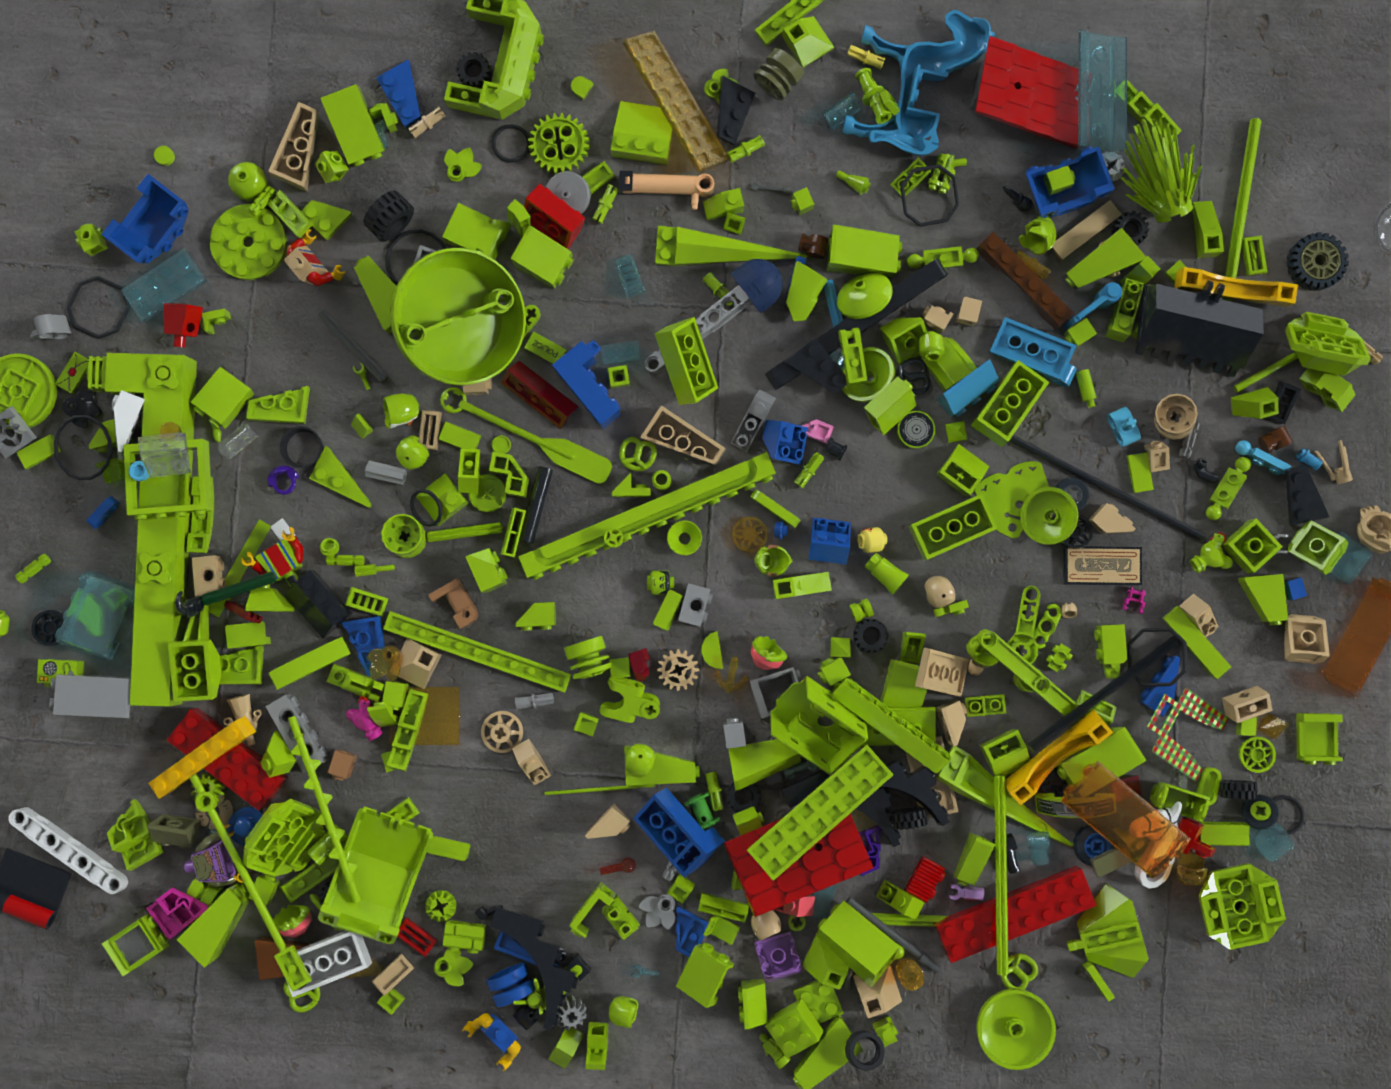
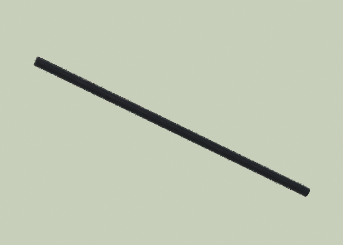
M1014 435L1009 440V442L1199 540H1202L1205 535L1197 529Z

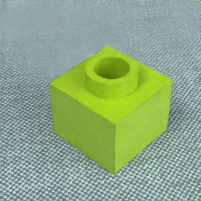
M807 187L793 193L792 200L790 201L793 210L798 211L799 215L813 210L815 205Z
M627 365L608 368L611 389L630 386ZM618 375H621L623 377V380L617 381L616 377Z

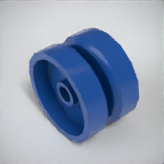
M526 962L509 966L486 979L489 990L497 991L493 996L496 1007L509 1005L526 997L535 990L533 979L525 978L529 973Z

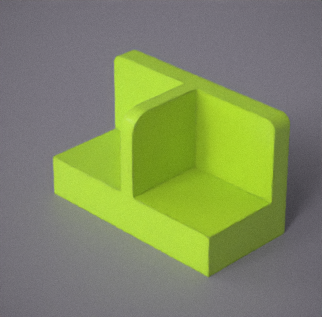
M263 621L259 624L252 622L225 626L227 649L271 644V638L266 637L265 622Z

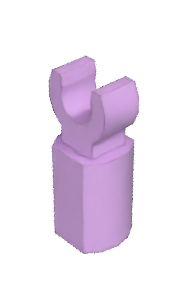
M950 884V888L957 889L955 895H949V898L957 900L960 897L964 900H984V888L969 886L960 888L956 884Z

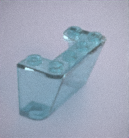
M88 571L83 573L79 578V587L71 597L72 603L63 615V624L56 631L55 638H57V643L107 661L112 660L119 645V642L113 640L127 608L134 607L135 586L101 572Z

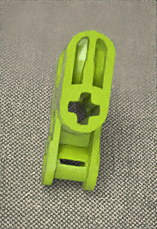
M615 675L609 678L608 685L610 689L619 692L623 699L616 703L604 702L599 709L602 716L633 723L636 716L654 719L659 715V698L654 694L644 692L645 685L643 683Z

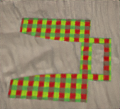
M1185 687L1178 702L1164 694L1147 728L1159 735L1151 752L1196 782L1202 771L1201 766L1182 746L1168 736L1174 721L1181 710L1197 721L1223 730L1229 717ZM1168 702L1173 708L1160 730L1154 724L1164 705Z

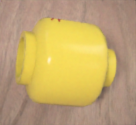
M878 527L865 528L858 535V546L865 553L880 552L884 549L885 544H887V535Z

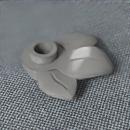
M663 894L659 897L649 896L640 903L639 908L647 912V927H655L661 923L666 929L672 927L675 922V914L673 912L675 900L672 896L668 894ZM665 900L668 901L669 906L664 907L662 905V902Z

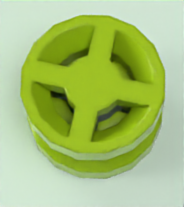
M610 528L605 532L604 541L609 547L617 548L622 545L624 537L619 529Z

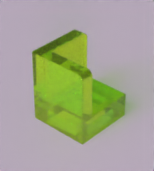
M114 458L110 460L109 466L103 472L105 483L109 484L125 479L123 459ZM106 461L96 463V468L101 469Z

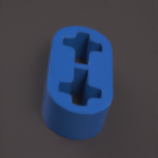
M113 496L108 497L89 516L87 523L93 529L99 528L116 511L120 503Z

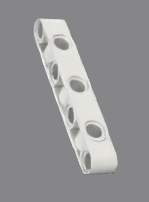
M28 807L16 809L10 813L9 822L13 827L91 883L99 886L109 894H115L127 887L128 879L123 873L45 817L40 816ZM20 813H22L24 816L23 821H21L19 818ZM51 835L55 837V844L50 840ZM83 857L87 860L86 866L82 863ZM114 879L119 883L118 888L113 884Z

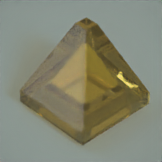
M1267 713L1258 730L1276 740L1289 723Z

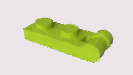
M279 190L276 193L277 196L273 200L270 199L267 204L295 235L301 238L313 223L283 191Z
M852 328L850 331L845 329L839 330L838 335L841 342L847 384L867 381L859 328ZM849 338H853V344H848Z

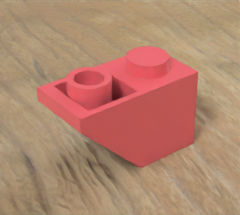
M805 896L774 910L796 917L813 916L815 896Z

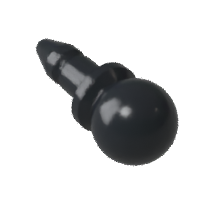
M1002 187L1004 192L1013 199V204L1017 205L1020 211H1028L1032 207V200L1029 197L1024 196L1023 193L1018 194L1010 187Z

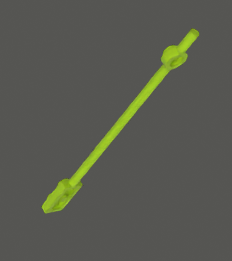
M195 774L190 777V780L198 794L195 801L196 807L202 812H207L280 951L274 957L292 992L311 982L312 979L295 946L292 945L287 948L215 810L218 802L216 795L212 792H206L199 777ZM207 798L210 799V804L208 806L205 803Z

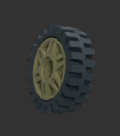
M1322 232L1309 234L1296 242L1287 256V259H1289L1287 267H1290L1288 273H1292V280H1297L1295 284H1298V286L1303 285L1302 288L1305 290L1320 291L1339 282L1347 271L1346 266L1349 265V261H1346L1349 257L1348 253H1344L1347 249L1345 246L1341 247L1342 242L1340 240L1336 241L1337 237L1334 235L1329 236V233L1322 234ZM1315 258L1320 261V265L1316 264Z

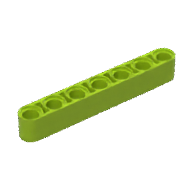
M846 678L833 692L834 697L841 704L934 773H939L951 760L950 754L944 748L853 680Z

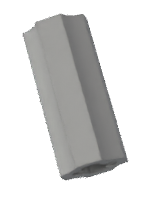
M368 461L365 476L404 485L407 469Z

